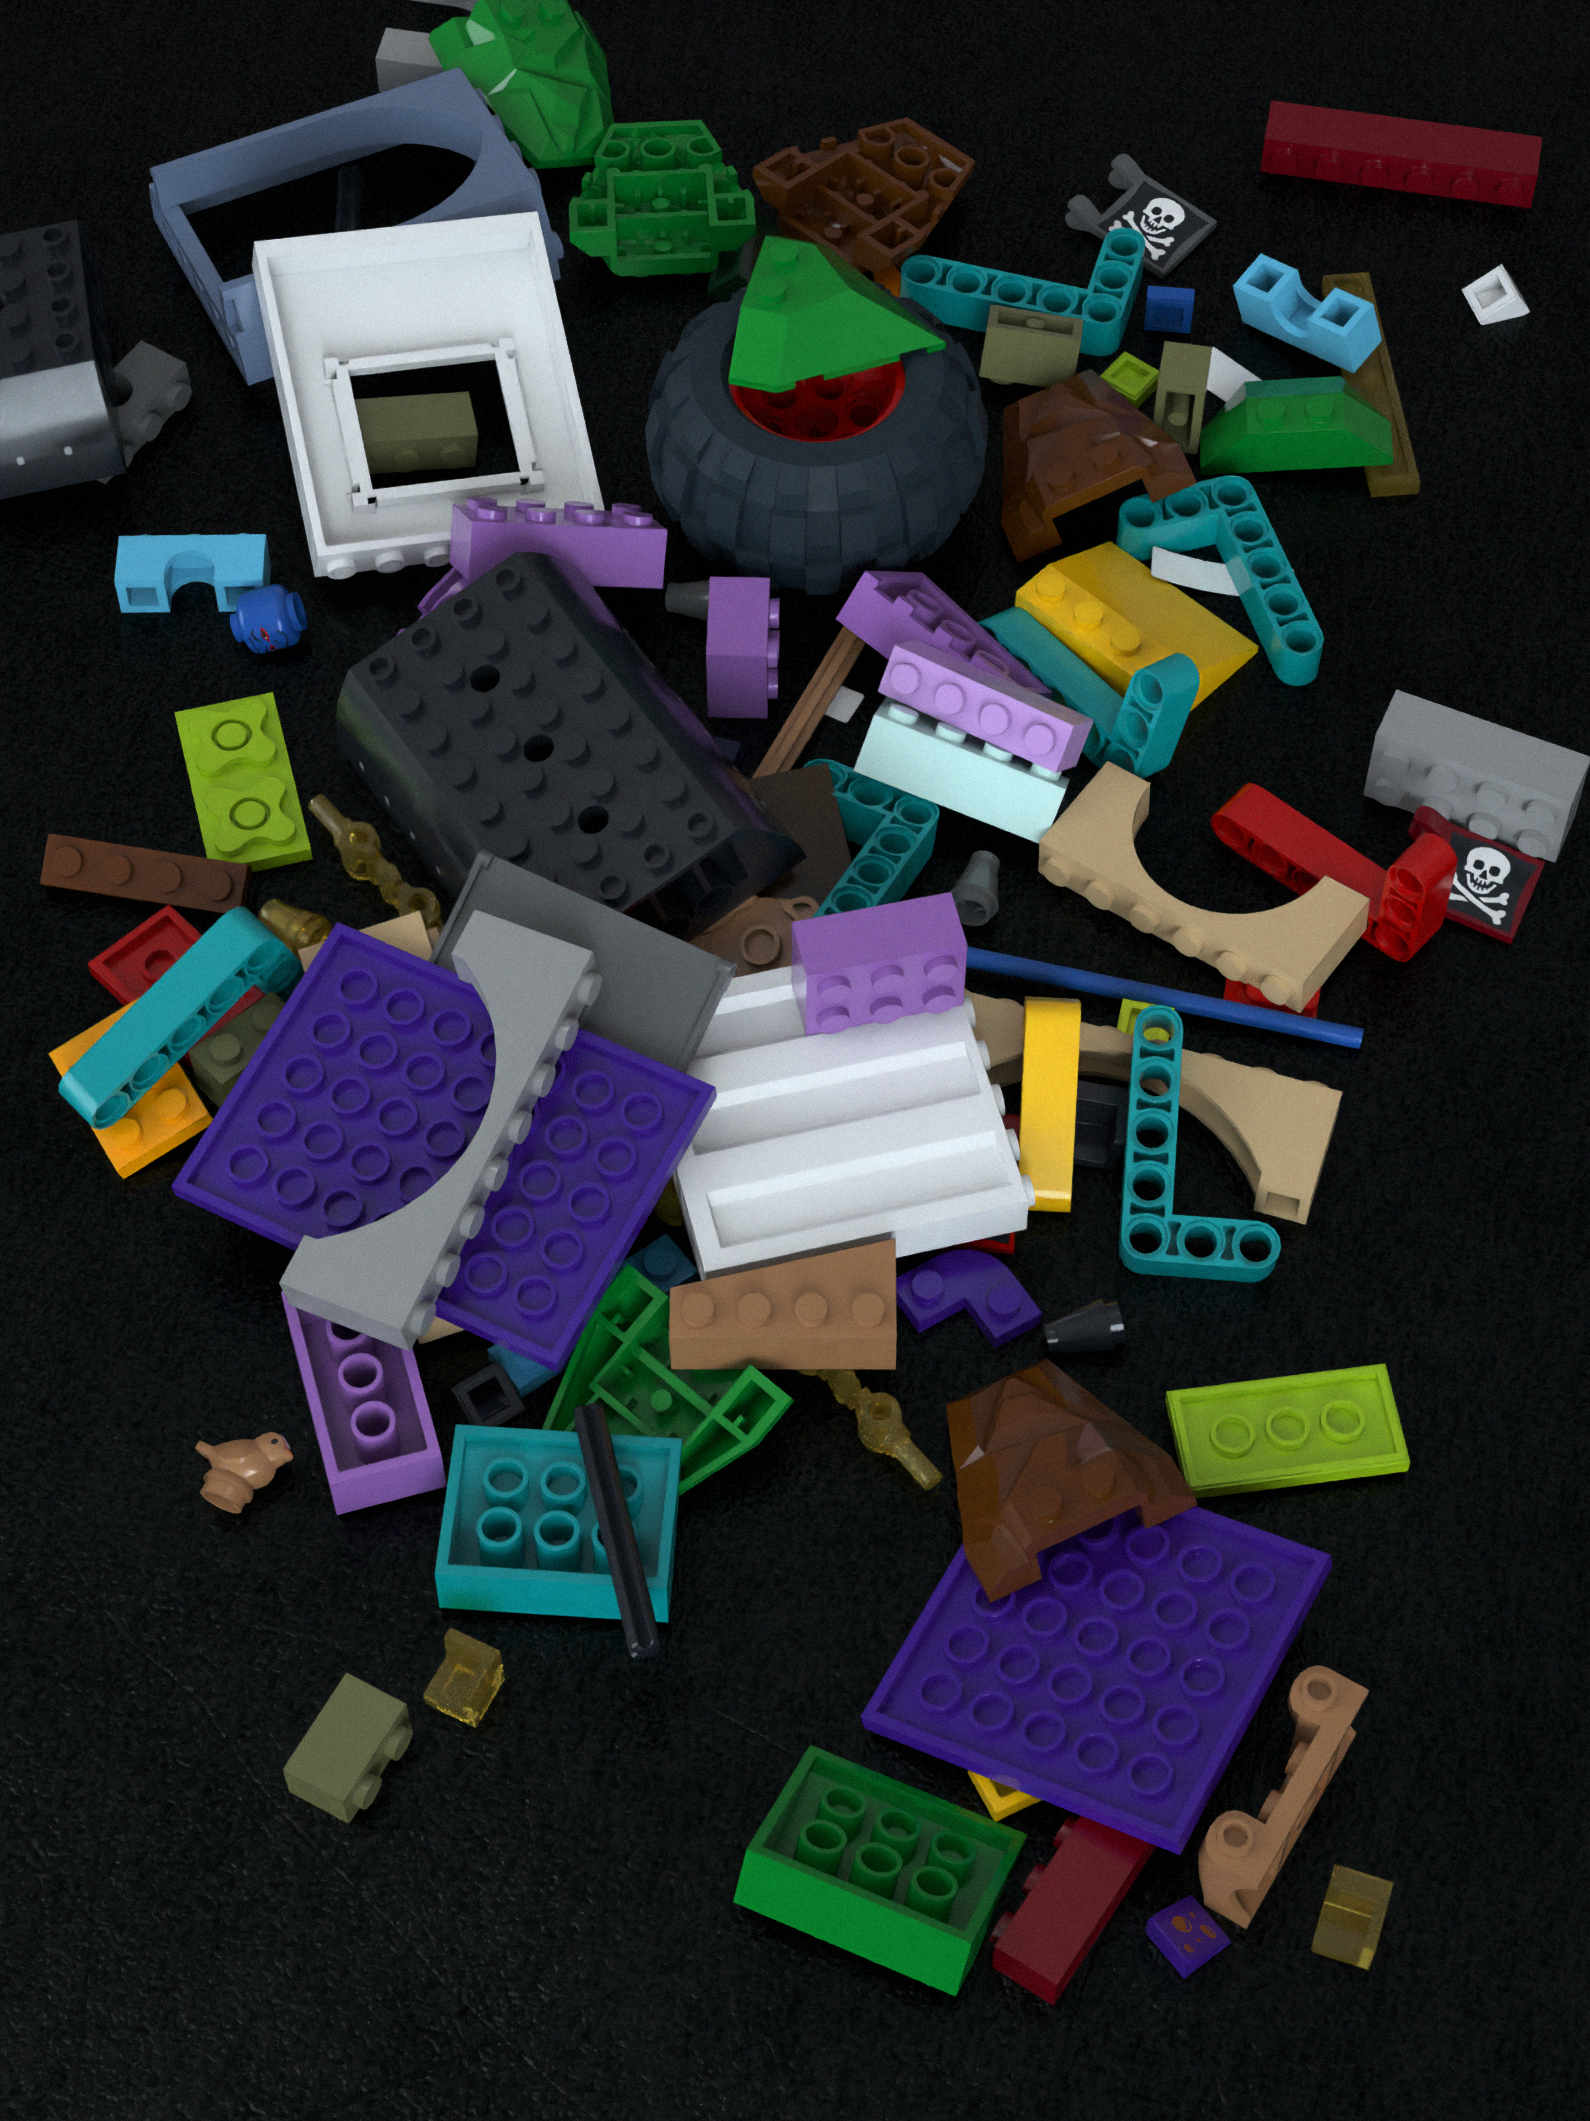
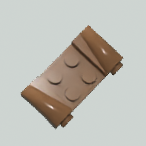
M1320 1665L1307 1668L1295 1679L1287 1698L1288 1712L1295 1726L1287 1758L1288 1764L1285 1768L1287 1776L1280 1791L1273 1789L1270 1792L1257 1819L1244 1812L1233 1810L1217 1817L1210 1826L1198 1853L1199 1880L1204 1897V1906L1247 1929L1354 1740L1356 1732L1350 1725L1368 1696V1689Z

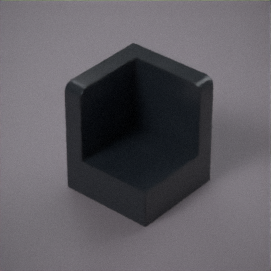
M1077 1081L1073 1164L1114 1171L1126 1143L1129 1089Z

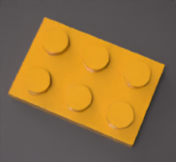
M137 998L48 1053L61 1076L63 1077L140 998ZM177 1061L115 1124L102 1130L94 1129L92 1126L91 1128L114 1168L124 1180L209 1127L213 1118L179 1061Z

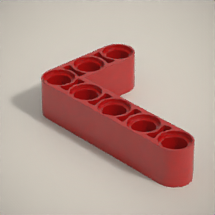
M1253 783L1243 785L1211 818V827L1214 833L1225 845L1300 896L1311 890L1326 875L1370 898L1367 926L1361 937L1397 961H1409L1443 924L1457 868V856L1449 843L1436 834H1421L1386 871L1264 788Z

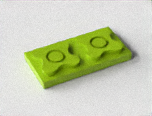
M273 692L174 712L207 858L247 864L252 866L251 872L312 860L311 847Z
M1386 1364L1166 1392L1165 1403L1180 1472L1196 1499L1406 1472L1409 1469L1410 1459Z

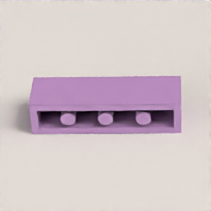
M919 640L894 645L877 691L1055 773L1077 765L1094 721L1090 717Z

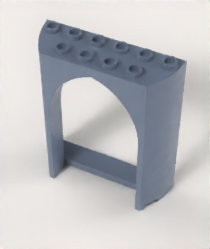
M460 67L150 168L153 183L149 184L154 220L248 386L274 377L254 274L252 273L223 283L185 215L400 144L435 146L463 154L471 158L476 165L465 182L451 196L429 211L395 226L537 211L553 281L561 279L558 259L564 257L563 246L558 234L555 231H551L541 195L542 190L538 175L534 168L527 169L523 163V157L518 144L515 141L509 142L500 117L497 114L491 115L482 90L480 88H473Z

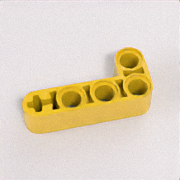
M1025 996L1023 1062L1018 1140L1020 1160L1017 1161L1020 1175L1028 1174L1032 1181L1035 1193V1206L1028 1208L1031 1211L1070 1212L1081 1023V1002L1079 999Z

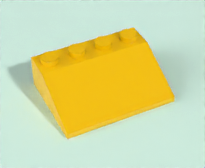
M1111 541L1048 564L1016 591L1015 607H1021L1123 699L1131 678L1137 670L1174 653H1183L1194 662L1200 678L1199 689L1190 709L1191 712L1258 653V645L1168 581L1152 576L1151 569Z

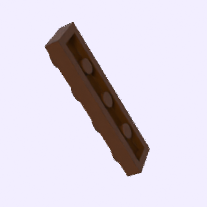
M48 833L40 884L225 914L235 907L246 906L252 866Z

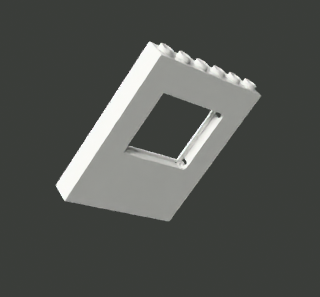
M537 211L254 241L252 269L315 577L328 576L332 579H344L361 571L377 570L381 573H392L408 565L425 563L429 567H439L448 564L453 504H467L469 497L493 498L497 500V506L516 507V500L534 499L546 502L545 508L564 509V502L581 501L594 504L593 510L605 511ZM495 360L520 472L373 490L350 376ZM529 478L527 484L520 485V479ZM376 497L374 503L368 504L367 498Z

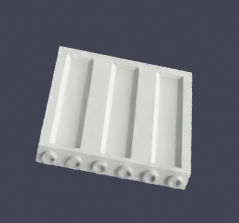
M791 966L732 978L686 1072L687 1075L715 1086L717 1098L672 1175L701 1281L895 1238L896 1258L1026 1229L1028 1208L1035 1206L1034 1188L1028 1174L1020 1175L1016 1161L1020 1160L1017 1136L1013 1128L1005 1130L1001 1116L1005 1115L1003 1094L999 1084H990L987 1071H990L989 1053L983 1039L976 1041L972 1028L976 1027V1018L969 996L964 997L962 1006L953 1007L943 1013L932 1014L926 1012L900 1017L898 1020L887 1024L874 1022L848 1027L835 1034H825L822 1032L806 1036L791 983Z

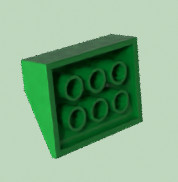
M810 1745L746 1849L733 1902L812 1935L817 1939L824 1940L874 1963L923 1982L928 1986L957 1996L978 1954L1026 1843L1028 1834L999 1822H994L992 1819Z

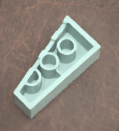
M890 697L885 698L874 714L853 770L1036 843H1039L1041 838L1051 828L1070 781L1069 778L1061 775L1062 771L1058 773L1052 772Z

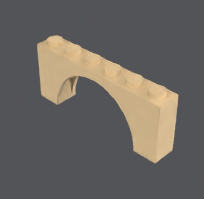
M1107 761L1039 841V873L1043 874L1051 883L1060 887L1065 886L1087 898L1095 907L1109 910L1130 921L1141 932L1152 933L1174 945L1182 954L1196 957L1217 968L1226 978L1233 981H1241L1246 985L1247 983L1260 989L1262 994L1272 1003L1277 1005L1286 1004L1285 1006L1301 1013L1317 990L1324 984L1365 932L1370 898L1325 875L1317 885L1296 900L1274 909L1256 913H1217L1188 905L1176 899L1149 877L1142 867L1134 847L1136 835L1142 823L1149 815L1150 783Z

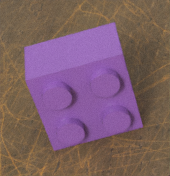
M710 576L706 645L708 717L767 719L768 699H778V669L769 668H778L780 630H770V628H779L780 598H770V578Z

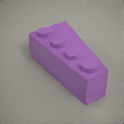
M865 571L836 617L837 621L888 660L894 645L919 640L1047 699H1050L1053 694L1051 690L922 572Z

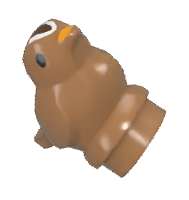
M273 1432L262 1434L255 1440L239 1439L216 1446L199 1441L195 1449L208 1459L212 1466V1469L204 1475L205 1484L200 1493L207 1501L231 1513H241L245 1503L252 1501L254 1490L268 1485L274 1478L276 1469L293 1459L288 1441L281 1434Z

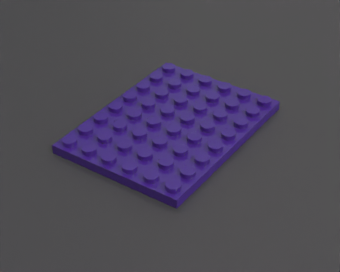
M337 922L171 1187L175 1195L296 1251L304 1235L320 1239L357 1229L388 1216L424 1194L448 1173L468 1148L479 1130L487 1111L495 1081L496 1045L494 1028L487 1009L472 984L459 980L458 974ZM580 1027L578 1028L574 1044L569 1051L562 1050L554 1066L556 1073L549 1093L544 1098L539 1096L531 1111L532 1123L526 1139L522 1144L515 1143L507 1159L509 1166L504 1183L498 1191L490 1192L483 1206L485 1210L484 1220L478 1234L474 1239L467 1238L459 1254L460 1267L455 1280L448 1288L443 1286L434 1303L436 1306L435 1316L557 1373L561 1371L717 1098L715 1086Z

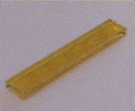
M1369 272L1323 275L1321 288L1324 300L1337 287L1372 303L1382 341L1354 374L1341 368L1343 379L1391 422L1393 465L1364 466L1371 497L1418 494L1420 479Z

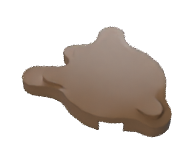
M754 895L688 943L720 958L724 957L737 963L736 974L733 978L788 967L792 964V922L812 918L819 909V905L808 896H800L793 899L779 898L778 900L774 898H758L757 895Z

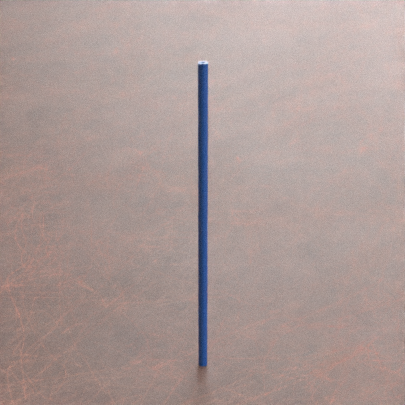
M967 946L966 967L1121 1000L1129 999L1155 1005H1164L1175 1008L1174 1011L1360 1049L1364 1028Z

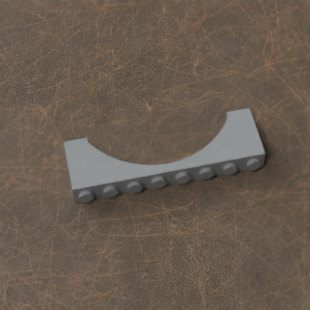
M475 909L451 955L459 980L472 984L485 1005L494 1028L496 1045L495 1081L489 1106L479 1130L466 1151L448 1173L428 1191L403 1208L376 1222L345 1233L320 1239L304 1235L279 1282L289 1305L407 1351H411L418 1335L425 1336L429 1331L436 1313L434 1303L443 1286L448 1288L455 1280L460 1267L459 1254L467 1238L474 1239L478 1234L484 1220L485 1210L483 1206L490 1192L498 1191L504 1183L509 1166L507 1159L515 1143L522 1144L526 1139L532 1123L531 1111L538 1097L544 1098L549 1093L556 1073L554 1066L562 1050L569 1051L574 1044L579 1028L578 1018L585 1004L591 1006L594 1003L602 982L593 951Z

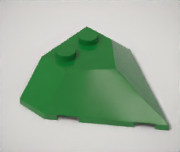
M766 235L740 308L729 372V384L780 393L795 389L796 381L822 375L824 381L898 362L900 361V354L925 348L927 354L946 349V342L826 244L783 236Z

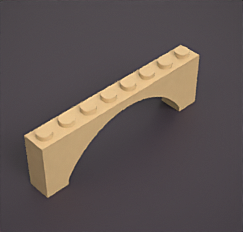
M964 988V997L969 996L974 1007L976 1027L972 1028L975 1039L976 1041L983 1039L988 1049L990 1071H987L990 1084H999L1001 1088L1022 1081L1024 1006L1010 999H994L972 993ZM1081 1022L1078 1075L1100 1076L1129 1083L1133 1035L1125 1034L1111 1026H1095ZM1159 1039L1148 1040L1157 1045L1167 1043ZM1182 1049L1179 1106L1197 1117L1231 1152L1244 1172L1256 1197L1254 1211L1306 1225L1336 1123L1342 1091L1331 1089L1317 1081H1301L1282 1076L1265 1067L1252 1068L1226 1061L1216 1054H1200ZM1150 1078L1140 1083L1141 1087L1159 1095H1163L1168 1091L1165 1083L1159 1079Z

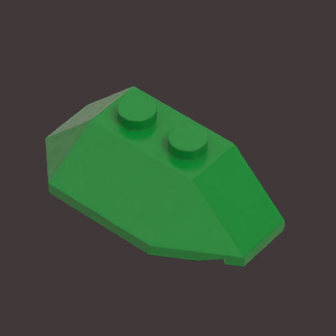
M1341 376L1244 382L1200 433L1201 475L1393 465L1391 422Z

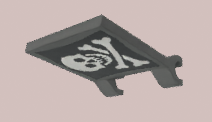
M1120 154L1111 162L1114 170L1109 174L1108 180L1114 187L1127 191L1102 215L1088 198L1083 195H1076L1068 202L1067 207L1071 211L1066 214L1065 222L1069 227L1075 230L1091 232L1103 241L1110 231L1123 227L1137 230L1145 239L1143 267L1163 279L1216 228L1217 221L1145 175L1130 156Z

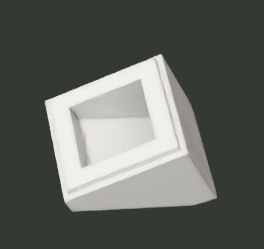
M1502 264L1462 289L1481 325L1520 317L1530 312L1517 286Z

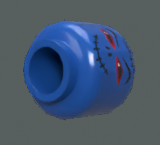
M273 584L242 593L237 600L236 613L230 615V625L237 642L245 641L252 652L265 654L296 645L301 637V631L307 628V617L304 605L297 592L290 593L285 586Z

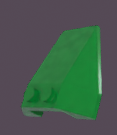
M628 1263L607 1288L583 1330L542 1430L577 1432L574 1422V1410L579 1405L597 1402L604 1407L610 1434L682 1439L680 1496L757 1446L794 1400L751 1364L747 1369H671L669 1345L670 1297Z

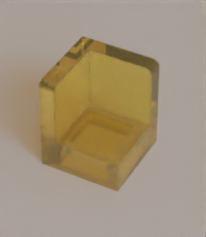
M449 1628L444 1637L447 1656L424 1692L425 1703L476 1728L504 1681L501 1654L499 1650L453 1628Z
M1335 1864L1312 1942V1951L1369 1970L1394 1882Z

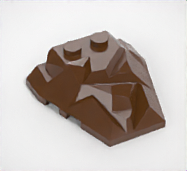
M906 117L859 129L857 140L837 145V139L834 136L821 139L820 149L802 154L798 146L785 148L754 166L752 177L764 201L778 209L777 226L782 235L788 238L826 244L863 274L868 270L875 272L889 268L921 248L950 203L974 171L975 160Z
M1092 369L1078 373L1065 381L1056 383L1047 389L1020 399L1004 408L1001 524L1018 563L1062 544L1052 520L1053 518L1137 480H1142L1152 503L1197 483L1179 443L1126 400L1124 396Z
M1047 1358L946 1404L957 1484L958 1506L963 1532L964 1553L968 1564L990 1603L1042 1579L1036 1553L1133 1508L1145 1529H1148L1197 1506L1195 1495L1169 1454L1146 1438Z

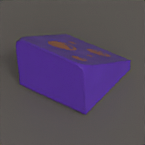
M1192 1895L1157 1912L1149 1918L1145 1931L1147 1936L1184 1979L1231 1942Z

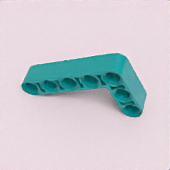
M1121 227L1110 231L1103 241L1088 289L928 255H915L906 259L901 265L900 297L913 299L932 312L943 324L985 333L990 305L1083 319L1079 353L1107 356L1119 348L1142 280L1145 239L1141 233L1131 228Z
M1227 475L1197 482L1154 503L1151 502L1148 494L1130 498L1121 505L1116 536V545L1138 561H1146L1152 559V548L1154 546L1173 553H1180L1215 544L1278 678L1286 684L1302 686L1311 683L1317 677L1324 642L1322 630L1262 504L1248 480L1240 476Z
M1014 606L977 622L1053 692L1050 700L1094 719L1082 753L1099 769L1109 761L1144 779L1168 766L1200 684L1199 672L1194 662L1183 653H1174L1137 670L1131 678L1123 699L1021 607Z
M829 759L809 761L803 768L828 763L835 793L831 794L837 799L846 840L864 846L812 918L899 902L933 853L940 814L938 806L934 802L853 771L854 768Z
M240 906L229 910L65 1073L59 1083L58 1091L60 1095L94 1129L102 1130L112 1126L254 984L265 995L273 991L286 1004L305 974L301 961L246 907Z
M1164 1005L1149 1006L1137 1016L1131 1041L1127 1129L1118 1245L1119 1257L1125 1267L1139 1274L1238 1282L1261 1281L1267 1278L1274 1270L1281 1249L1280 1237L1274 1228L1260 1221L1172 1214L1183 1024L1178 1013L1172 1008ZM1158 1027L1168 1032L1171 1040L1165 1044L1157 1045L1149 1042L1143 1033L1149 1028ZM1150 1078L1159 1079L1165 1083L1168 1091L1161 1096L1148 1095L1142 1090L1140 1083ZM1143 1130H1155L1163 1136L1165 1143L1158 1148H1148L1139 1142L1137 1134ZM1149 1181L1160 1188L1162 1195L1155 1200H1143L1136 1195L1133 1187L1140 1182ZM1137 1234H1149L1156 1239L1159 1248L1152 1253H1140L1132 1247L1130 1239ZM1199 1237L1205 1239L1211 1244L1213 1253L1204 1258L1195 1257L1187 1251L1185 1242L1191 1238ZM1246 1242L1259 1243L1266 1249L1268 1258L1261 1262L1249 1261L1243 1257L1240 1252V1246Z

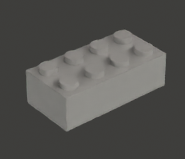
M1396 690L1375 735L1363 795L1373 798L1383 805L1395 806L1415 813L1419 806L1431 807L1456 826L1520 850L1532 857H1540L1555 863L1575 818L1590 765V756Z

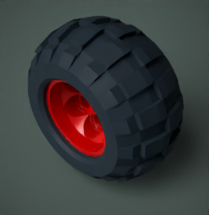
M873 282L946 342V349L928 354L925 348L900 354V361L826 381H824L822 375L796 381L795 389L780 393L729 384V372L740 308L748 287L746 286L733 293L729 302L714 303L707 310L705 309L684 327L675 352L667 350L649 397V415L645 427L646 451L650 463L651 480L673 522L681 521V528L689 543L711 562L716 563L721 568H738L741 577L770 578V589L775 591L783 586L804 589L807 595L837 594L840 588L857 585L865 571L903 572L906 563H919L924 557H929L950 537L959 521L960 513L965 514L980 486L985 467L988 425L987 415L981 400L979 382L969 356L961 342L954 343L951 336L945 332L942 321L913 299L892 295L891 290L885 288V285Z

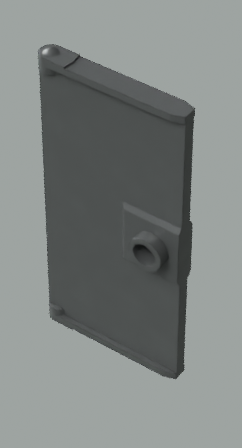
M482 849L476 856L468 874L469 877L428 962L457 974L451 953L474 909L591 950L594 954L598 973L602 977V982L594 1003L591 1006L585 1004L578 1018L579 1027L686 1074L724 992L726 993L732 978L736 974L737 963L724 957L720 958L498 858L496 854Z

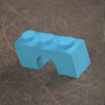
M1263 254L1256 258L1233 285L1243 323L1353 374L1382 341L1372 303L1337 287L1331 291L1323 302H1320L1304 288L1297 269Z
M144 534L139 536H119L114 582L121 613L170 612L173 594L179 587L190 582H205L215 588L219 612L236 611L237 600L242 593L270 585L271 561L266 534Z

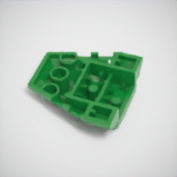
M479 0L475 3L470 16L453 17L431 31L428 40L444 72L460 67L473 88H480L482 90L487 106L503 121L502 124L507 139L518 144L521 154L535 169L595 165L594 155L610 125L614 123L606 55L589 23L578 11H573L568 0Z
M702 120L611 124L594 155L595 168L593 172H586L582 178L583 191L580 197H573L569 203L570 242L591 257L601 256L609 269L617 276L643 278L650 275L680 274L688 276L696 273H709L718 267L720 251H737L756 235L754 197L749 189L741 190L738 185V173L734 167H726L722 162V149Z

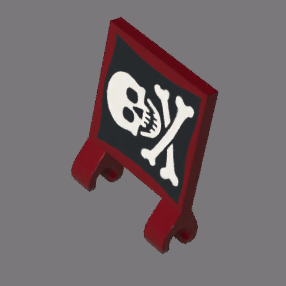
M1419 806L1408 829L1410 838L1416 840L1424 833L1436 834L1449 843L1457 856V868L1445 918L1511 944L1545 862L1456 826L1431 807Z

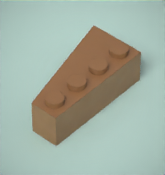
M896 1238L670 1288L669 1345L671 1369H747L750 1364L756 1369H896Z

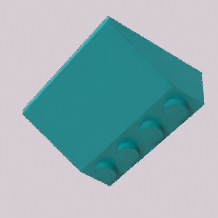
M456 1424L435 1568L439 1608L622 1620L577 1432ZM610 1434L656 1622L668 1623L674 1572L682 1439Z

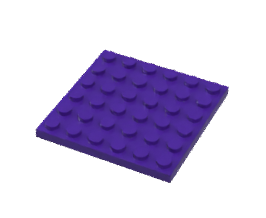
M1196 1506L1151 1528L1145 1529L1132 1508L1036 1553L1042 1579L990 1603L966 1560L962 1543L860 1716L864 1728L1180 1855L1332 1569L1331 1555Z

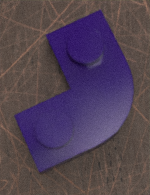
M963 1249L949 1251L896 1278V1303L918 1333L965 1308L996 1349L1041 1323L1042 1312L1013 1273L997 1258L984 1252Z

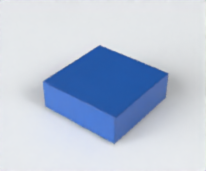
M1148 286L1144 330L1190 333L1195 289Z

